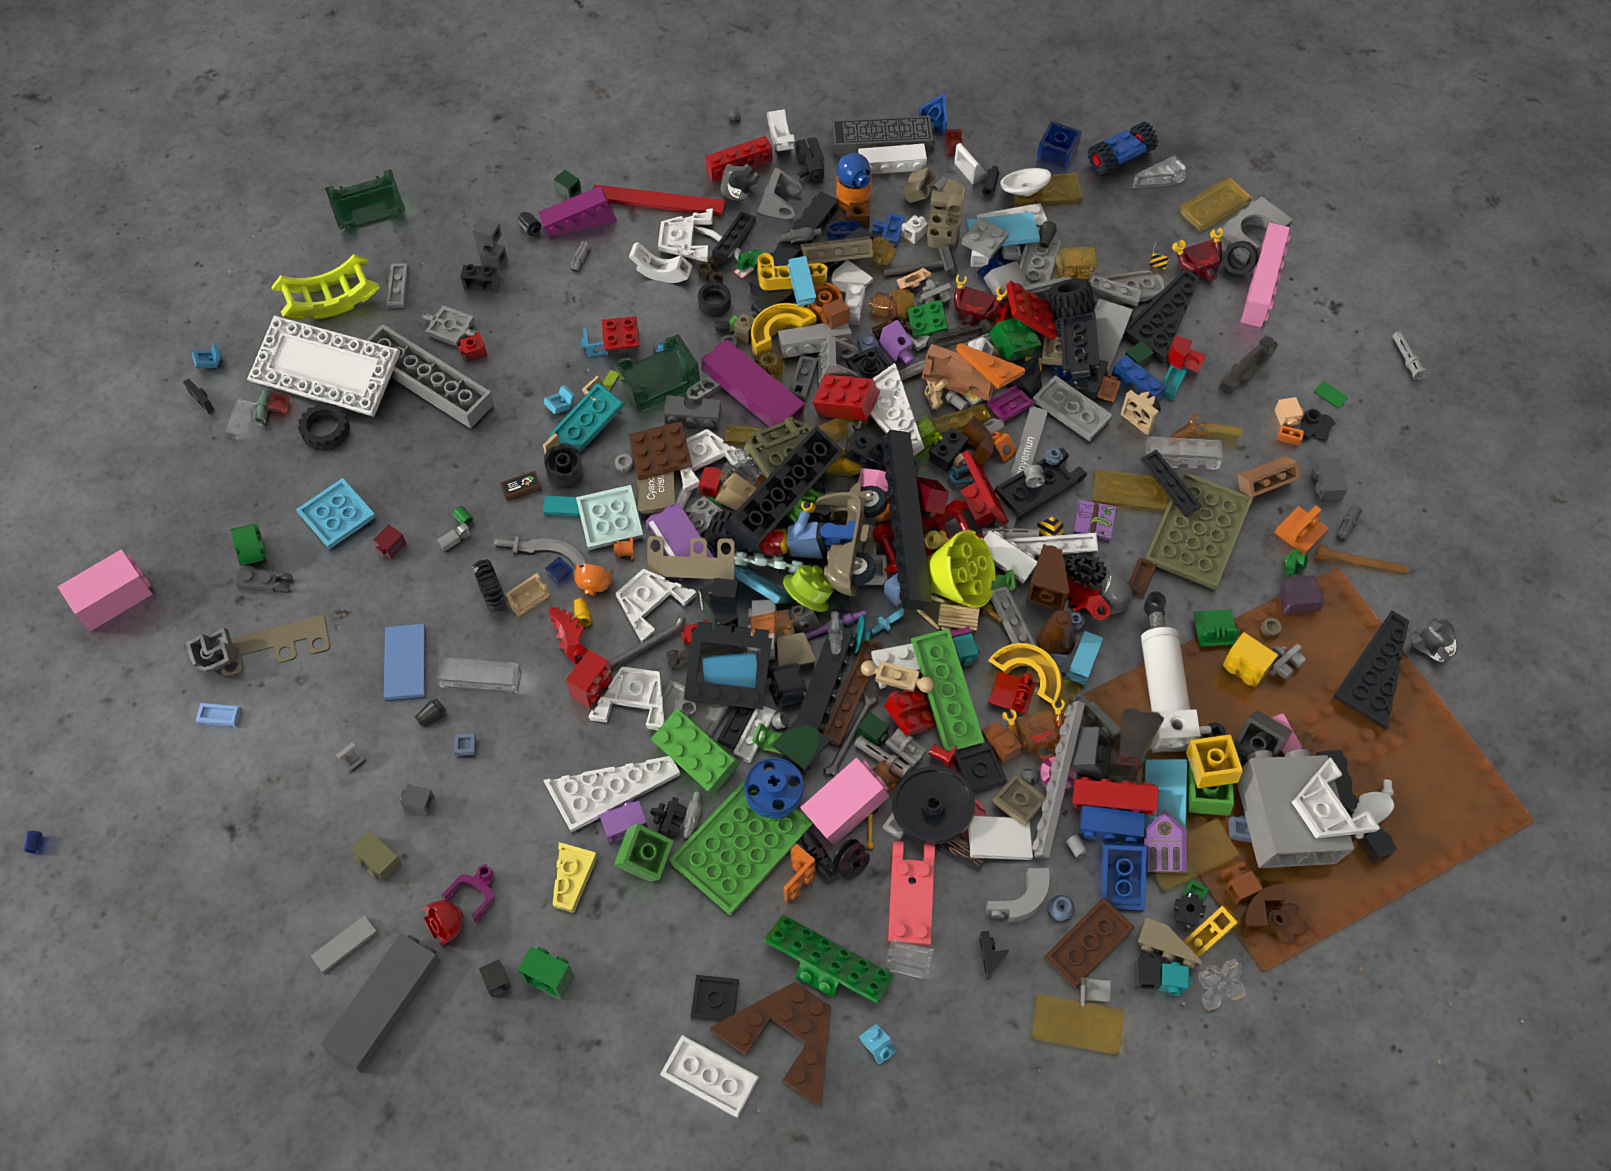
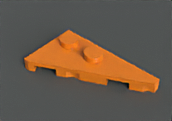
M962 343L957 345L956 350L998 389L1023 376L1026 369Z

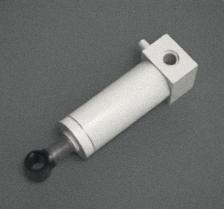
M1157 591L1149 593L1143 609L1150 618L1151 629L1141 635L1153 716L1149 725L1152 753L1185 752L1190 740L1199 739L1200 734H1210L1211 727L1199 726L1197 710L1190 709L1179 634L1176 629L1165 626L1164 607L1166 597Z

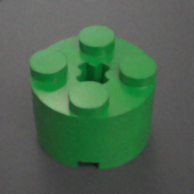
M258 523L231 529L240 566L267 559Z

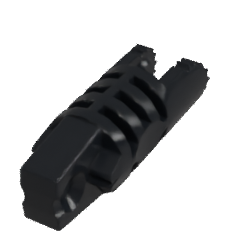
M806 830L801 839L804 850L815 859V869L826 882L834 879L838 873L833 868L832 859L814 833Z

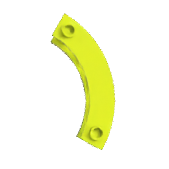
M353 254L336 269L314 277L292 278L280 275L271 288L272 290L283 292L287 301V305L281 311L282 316L296 320H304L314 317L315 320L343 314L354 309V305L357 303L365 302L380 288L378 283L366 279L362 270L368 263V259ZM357 274L360 283L351 289L347 279ZM341 283L345 293L333 298L328 287ZM322 290L326 301L313 302L309 292ZM291 293H302L305 302L294 301Z

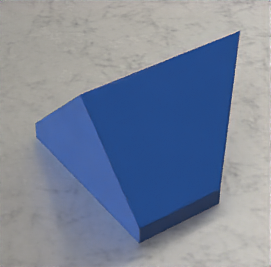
M945 93L919 108V116H930V121L934 123V130L943 135L946 134L947 130Z

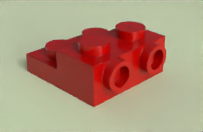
M919 688L915 689L914 692L904 690L902 693L895 691L889 695V700L884 707L906 737L936 726L934 717L927 709L930 702Z

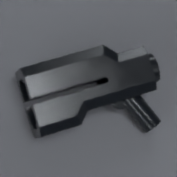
M808 138V145L805 139L795 142V153L798 161L804 164V169L796 173L797 179L800 180L808 175L810 181L822 180L824 178L823 162L825 158L817 138Z

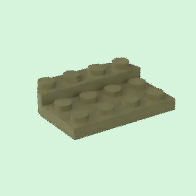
M787 417L784 422L761 431L758 429L754 430L744 445L747 457H753L765 477L768 478L812 431V428L806 421L803 424L798 420H794L793 417Z

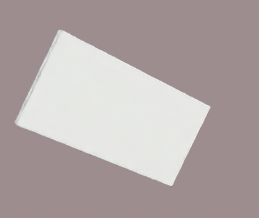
M274 316L247 380L319 402L329 403L330 405L335 404L337 407L374 417L400 351L396 348Z

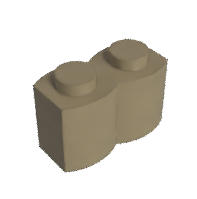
M930 167L914 171L910 174L909 182L903 190V195L909 203L926 199L929 196L930 187L934 185L936 175Z

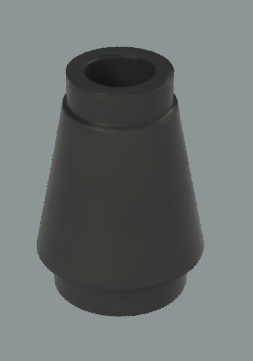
M1045 221L1040 226V247H1049L1057 232L1055 223Z
M435 698L433 701L430 700L415 718L423 726L442 716L446 709Z

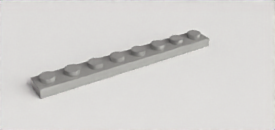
M1080 701L1068 704L1064 711L1065 719L1060 728L1059 743L1055 748L1056 757L1051 766V778L1046 786L1047 795L1042 804L1043 812L1037 825V837L1032 846L1033 857L1036 859H1044L1050 856L1085 703Z

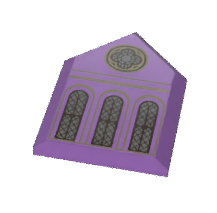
M1164 810L1144 830V845L1147 847L1146 872L1187 873V830Z

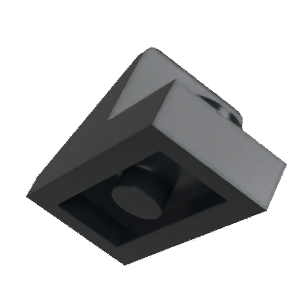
M981 931L979 934V944L985 978L987 980L991 979L1007 957L1009 950L992 951L995 950L994 938L990 937L989 931Z

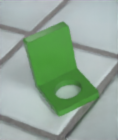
M1009 570L1005 575H995V581H992L991 590L1007 586L1010 592L1016 588L1014 571Z
M759 723L752 741L762 750L782 755L773 747V743L782 733L771 731L762 723ZM763 731L762 738L759 741V734Z

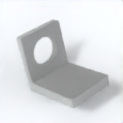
M1081 977V1006H1084L1085 1000L1110 1002L1111 980Z

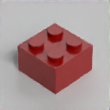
M588 650L566 679L570 697L588 708L593 703L596 704L601 697L602 691L608 688L613 680L609 661Z

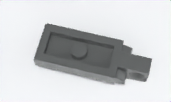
M1081 692L1072 699L1071 703L1075 701L1085 703L1083 714L1088 722L1096 727H1100L1110 741L1116 738L1120 728L1093 701L1090 702Z

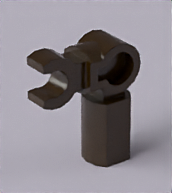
M711 256L708 262L699 263V277L710 280V283L717 282L715 279L723 281V275L714 270L726 260Z
M894 316L891 318V322L886 321L872 327V333L875 334L878 340L880 339L882 329L898 320L905 332L912 335L911 326L906 325L902 316Z

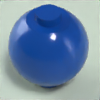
M849 153L840 158L837 165V175L844 185L852 188H864L870 183L871 167L865 156L859 153Z

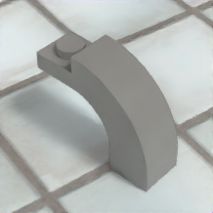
M1028 868L1026 872L1025 894L1013 901H988L986 916H992V918L996 919L1007 916L1008 924L1018 923L1033 916L1040 909L1047 895L1050 883L1049 868Z

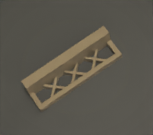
M869 236L801 244L803 256H806L808 264L873 257L872 239Z

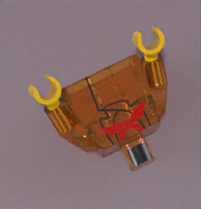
M1062 699L1059 708L1055 707V700L1052 701L1051 705L1055 709L1054 713L1053 710L1016 718V712L1010 709L1012 713L1010 719L1007 717L1006 712L1002 715L1003 719L1009 722L1007 725L1008 729L1015 735L1022 748H1025L1029 754L1038 752L1041 760H1047L1052 757L1050 749L1055 748L1056 741L1060 740V728L1064 723V715L1061 710L1065 705Z

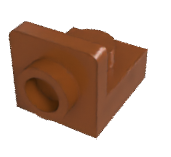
M1108 375V377L1104 376L1097 398L1114 403L1121 384L1118 378Z

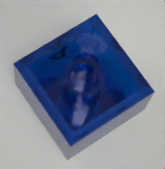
M1051 121L1039 142L1037 157L1068 168L1079 147L1082 131Z

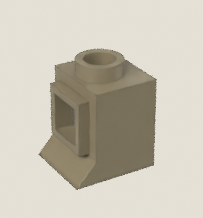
M742 313L733 325V336L739 341L749 344L750 332L755 318Z

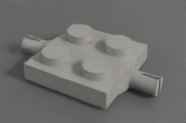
M442 306L435 315H430L426 312L422 315L423 320L430 322L425 331L426 335L458 347L460 340L466 335L470 337L476 335L477 331L470 329L474 323V317L460 311Z

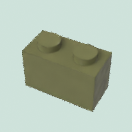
M370 831L351 848L355 854L353 859L361 866L365 864L368 867L367 872L375 879L379 877L385 881L402 864L398 856Z

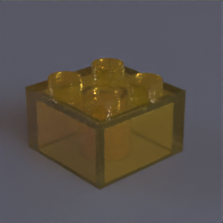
M1096 247L1061 248L1055 256L1056 277L1070 276L1072 278V276H1078L1080 279L1088 278L1097 268Z

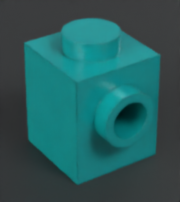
M972 633L953 637L960 665L970 666L977 662L980 648L978 643L974 642Z
M1179 962L1162 963L1160 966L1161 984L1158 990L1167 991L1168 994L1174 996L1184 994L1192 984V974H1189V967L1182 966V963Z

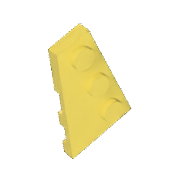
M559 842V860H557L558 870L554 887L553 906L574 913L598 855L596 852Z

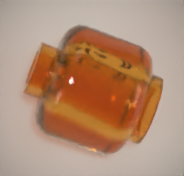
M877 292L874 298H870L869 308H872L874 315L888 317L890 313L893 314L895 300H893L892 295Z

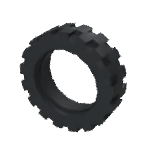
M323 403V405L316 404L313 408L309 407L307 412L301 415L302 418L298 422L300 425L298 429L303 441H305L307 446H311L315 450L317 448L321 451L325 449L330 450L336 445L338 447L342 441L347 439L346 435L350 432V424L345 412L335 404ZM332 417L339 421L336 430L331 434L315 436L310 433L312 424L318 419Z

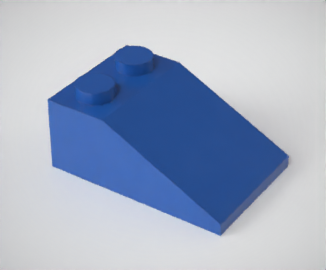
M1102 842L1101 899L1104 897L1115 909L1145 911L1147 847L1144 844Z

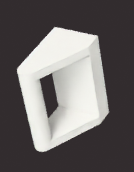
M959 143L956 146L955 165L972 184L986 179L987 173L962 143Z

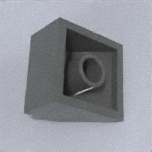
M1256 710L1248 717L1234 746L1236 752L1240 755L1242 754L1245 758L1249 754L1261 750L1271 751L1273 757H1278L1293 731Z
M1100 727L1079 728L1071 766L1079 774L1099 780L1109 779L1112 743Z

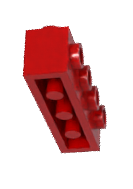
M766 136L705 156L706 171L712 181L722 178L727 164L742 167L748 164L753 168L773 161L772 145Z
M1081 777L1080 780H1074L1072 804L1076 809H1081L1085 805L1157 816L1159 787L1148 782L1137 785L1131 781L1114 783L1110 779L1092 781L1091 778Z

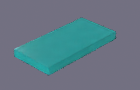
M597 383L556 426L549 436L551 437L556 433L560 444H571L581 453L625 405L601 384Z

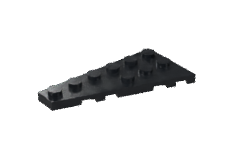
M1185 268L1127 324L1124 336L1136 344L1142 341L1152 349L1155 357L1164 362L1196 288L1199 276Z
M1391 610L1333 696L1334 699L1384 730H1387L1389 727V717L1392 712V702L1399 676L1400 661L1403 655L1402 650L1409 624L1408 619Z

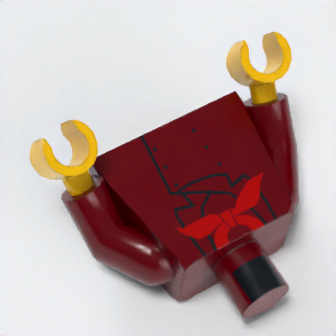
M1221 228L1218 229V236L1215 234V229L1210 232L1214 242L1209 240L1185 248L1184 240L1174 243L1172 249L1178 252L1177 257L1181 269L1184 270L1186 268L1199 276V278L1206 276L1209 281L1216 279L1218 276L1216 272L1222 262V241L1219 238L1223 235V230Z
M957 275L956 282L958 286L955 288L953 302L956 311L959 312V318L964 320L963 326L972 328L973 324L983 325L985 321H989L997 316L1003 303L1002 299L1008 296L1007 289L1003 295H1000L1002 287H998L996 291L998 297L996 299V295L967 286L963 289V285L967 281L966 276L963 282H959V275Z

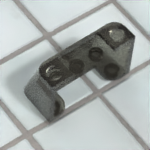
M1134 708L1123 710L1121 734L1115 736L1111 742L1108 779L1114 783L1135 781L1163 724L1164 717L1160 713L1141 712Z

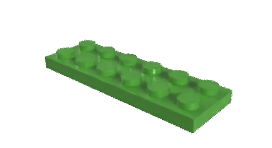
M950 629L911 638L921 676L930 677L934 681V688L932 691L927 692V696L943 748L950 751L956 745L958 746L957 750L984 743Z

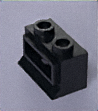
M473 264L463 265L460 275L464 290L468 289L470 279L479 280L478 288L480 290L485 289L487 281H492L494 293H498L502 279L499 276L498 268L475 266Z

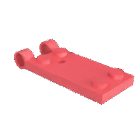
M893 841L888 943L930 946L935 845L924 844L923 861L903 860L904 842ZM915 878L916 883L910 884L908 879Z

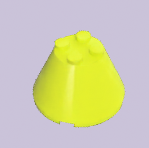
M965 530L958 532L927 559L931 593L967 607L978 608L987 604L993 594L991 587L992 581H995L996 577L995 565L985 540L978 538L975 535L976 532Z

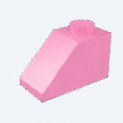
M861 468L858 479L861 488L871 485L878 486L887 494L886 472Z

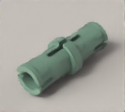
M268 389L260 390L259 399L255 404L256 414L254 422L257 424L266 423L271 391Z

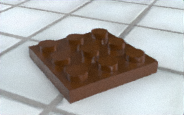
M682 421L629 434L638 480L693 467Z

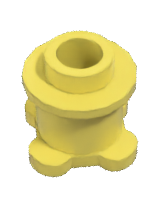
M930 531L926 535L925 544L929 549H936L937 551L950 539L946 537L945 531Z

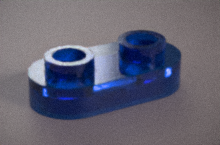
M854 220L831 221L827 225V235L831 238H845L861 226Z

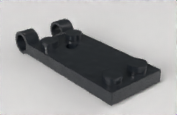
M1064 448L1059 449L1060 453L1063 454V459L1057 465L1048 464L1045 458L1034 464L1040 465L1043 469L1042 475L1045 480L1043 485L1034 488L1028 487L1025 481L1027 477L1024 471L995 487L994 492L1017 517L1072 484H1078L1086 478L1087 473L1082 467H1077L1069 473L1062 465L1069 457Z

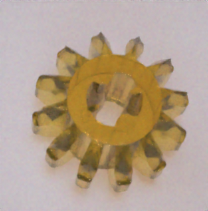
M877 236L872 240L873 257H869V259H872L874 263H878L879 266L888 265L896 256V249L893 248L894 244H891L889 239L886 240L884 236L881 238Z
M768 349L766 353L761 351L760 355H756L755 363L772 377L777 379L778 374H782L784 362L781 354L777 355L776 351L770 352Z

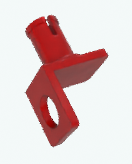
M934 743L929 751V756L944 762L945 768L955 771L956 763L954 757L957 756L958 746L954 745L953 749L948 751Z

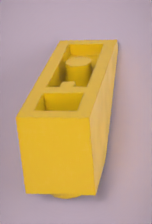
M1221 906L1183 942L1200 958L1241 921L1227 906Z

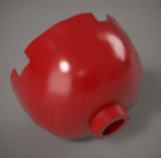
M438 900L423 908V912L427 910V916L424 917L425 924L434 939L438 936L442 940L439 944L445 945L452 941L462 930L463 912L459 906H455L447 900Z

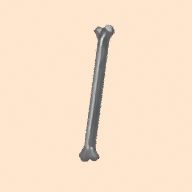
M679 617L672 626L614 659L608 660L611 673L617 665L679 630L685 631L686 619Z
M867 694L862 696L864 700L863 707L830 766L823 769L826 776L832 775L835 777L839 773L838 767L857 734L858 725L867 716L870 708L878 704L877 697H869Z

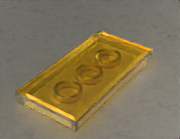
M1077 173L1051 175L1049 183L1030 196L1013 194L1016 207L1041 203V205L1082 202L1083 199Z
M1227 177L1180 205L1178 211L1197 229L1202 231L1250 202L1252 197L1235 181Z
M1096 469L1094 471L1092 502L1123 508L1165 512L1168 506V495L1153 476Z
M1217 818L1187 833V873L1153 872L1163 892L1237 858L1239 853Z
M1037 994L1031 1039L1119 1055L1124 1010L1085 1002L1084 1006H1081L1079 1001Z

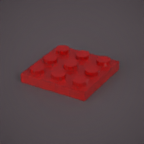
M1010 280L1006 284L1012 316L1049 339L1054 340L1057 337L1050 303L1047 300L1038 298L1034 292L1025 290L1021 284Z

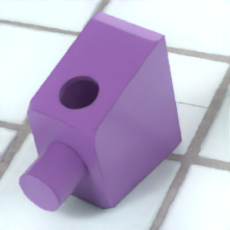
M895 320L882 329L878 345L895 363L903 360L906 365L912 363L915 359L910 353L913 342L899 321Z

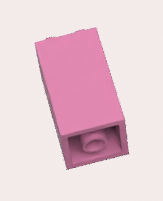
M122 549L58 586L75 615L89 632L152 595L149 590L151 584L131 555H125Z
M855 758L800 807L834 846L890 797L886 792L889 788L878 775L874 778L875 772L865 760L860 762L858 758Z

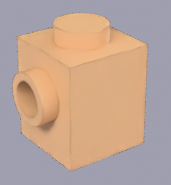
M1296 397L1281 399L1276 405L1275 413L1280 425L1287 427L1299 425L1304 416V411Z

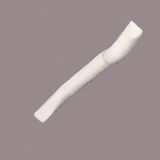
M694 226V231L697 233L711 236L718 242L722 238L720 234L713 230ZM737 247L734 251V256L739 261L738 255L741 254V251Z

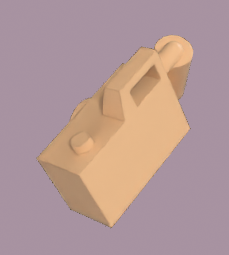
M921 268L898 279L897 283L900 289L908 286L912 289L921 285L919 281L930 278L931 272Z

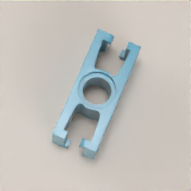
M806 256L789 259L788 270L797 306L814 304L816 294Z
M1084 632L1067 679L1086 685L1103 637Z

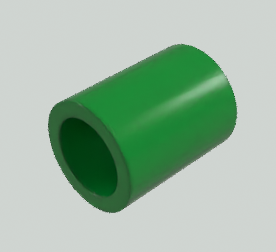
M463 506L457 507L453 512V516L461 524L465 523L469 526L474 520Z

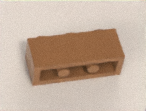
M1287 456L1237 474L1240 491L1250 497L1300 479L1298 461Z

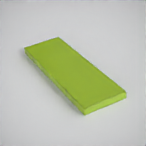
M610 370L603 381V387L610 392L620 373Z

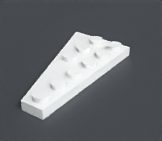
M894 363L873 378L879 395L870 416L886 434L889 430L910 432L914 456L924 449V445L897 366Z
M670 756L646 760L643 763H629L622 767H608L583 772L580 775L561 776L562 778L545 779L543 781L572 833L599 819L604 811L611 808L617 809L625 803L633 801L680 776V771Z

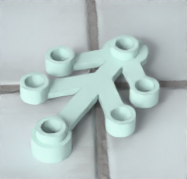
M738 551L734 554V564L746 566L747 562L759 566L768 565L778 569L789 567V572L794 574L804 563L793 560L792 564L783 561V556H772V559L764 558L765 554L760 552H754L753 556H747V553Z

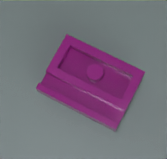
M1015 385L989 400L987 406L991 407L995 415L1005 423L1030 408L1032 401Z

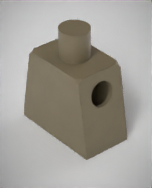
M793 624L782 626L784 636L778 637L776 640L777 667L789 663H798L799 668L813 666L816 659L805 633L795 634Z

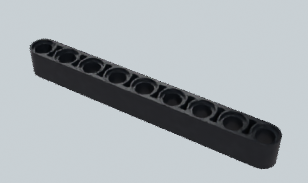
M861 226L843 239L869 236L872 239L873 245L876 238ZM847 260L822 263L827 266V278ZM770 290L752 304L751 311L757 316L764 309L772 305L793 303L796 301L794 290Z

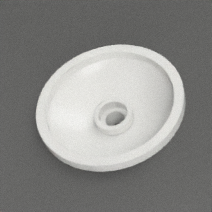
M1042 168L1018 170L1006 175L1001 180V188L1011 194L1030 196L1049 183L1051 173Z

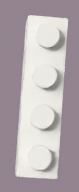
M924 144L858 149V153L865 156L869 161L871 174L908 172L926 168L927 157Z

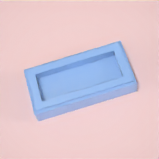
M200 703L195 721L197 724L237 727L241 708L240 706Z

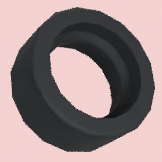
M1237 241L1229 245L1223 256L1226 269L1237 275L1251 271L1258 261L1257 249L1247 241ZM1239 247L1246 248L1251 254L1250 263L1244 268L1235 267L1231 262V253Z
M718 282L703 285L698 292L699 308L703 313L710 316H719L726 313L731 305L730 290L727 286ZM711 294H719L725 298L719 304H709L704 301Z

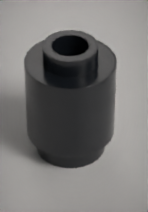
M522 212L518 216L520 227L528 235L534 236L540 232L542 225L531 213Z

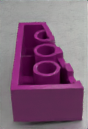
M601 186L539 211L543 228L549 237L617 221L613 207Z

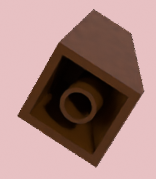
M1043 544L1030 582L1026 601L1057 611L1064 610L1069 587L1062 550L1057 549L1055 546Z

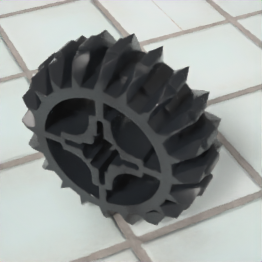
M488 559L477 561V563L472 565V570L489 610H498L506 605V599L493 565Z

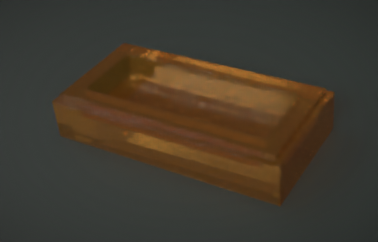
M788 609L749 617L753 636L755 629L769 630V634L791 629Z

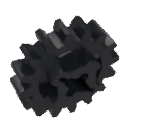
M1085 552L1082 555L1079 553H1075V556L1070 555L1065 564V570L1068 572L1067 576L1073 577L1072 581L1078 580L1079 584L1086 583L1087 586L1090 583L1094 586L1097 585V582L1101 584L1107 574V567L1104 566L1105 562H1099V557L1093 558V554L1087 556Z

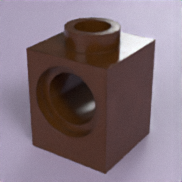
M850 203V210L846 209V220H849V227L863 226L869 228L870 203Z

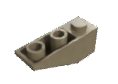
M1146 917L1138 940V945L1142 946L1141 950L1151 954L1156 951L1161 953L1163 958L1170 961L1178 959L1183 961L1184 966L1195 969L1196 966L1201 968L1202 961L1168 925Z

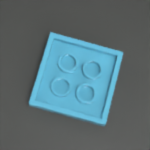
M343 478L296 509L300 517L328 549H331L376 518L374 512Z

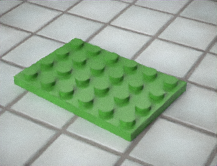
M745 780L668 860L675 869L730 916L791 851V848L802 839L804 832L814 826V823L798 809L781 820L766 818L757 814L746 802L744 793ZM753 790V791H751L749 794L752 795V796H755V795H757L759 792L756 791V790ZM782 805L774 806L775 810L784 808Z

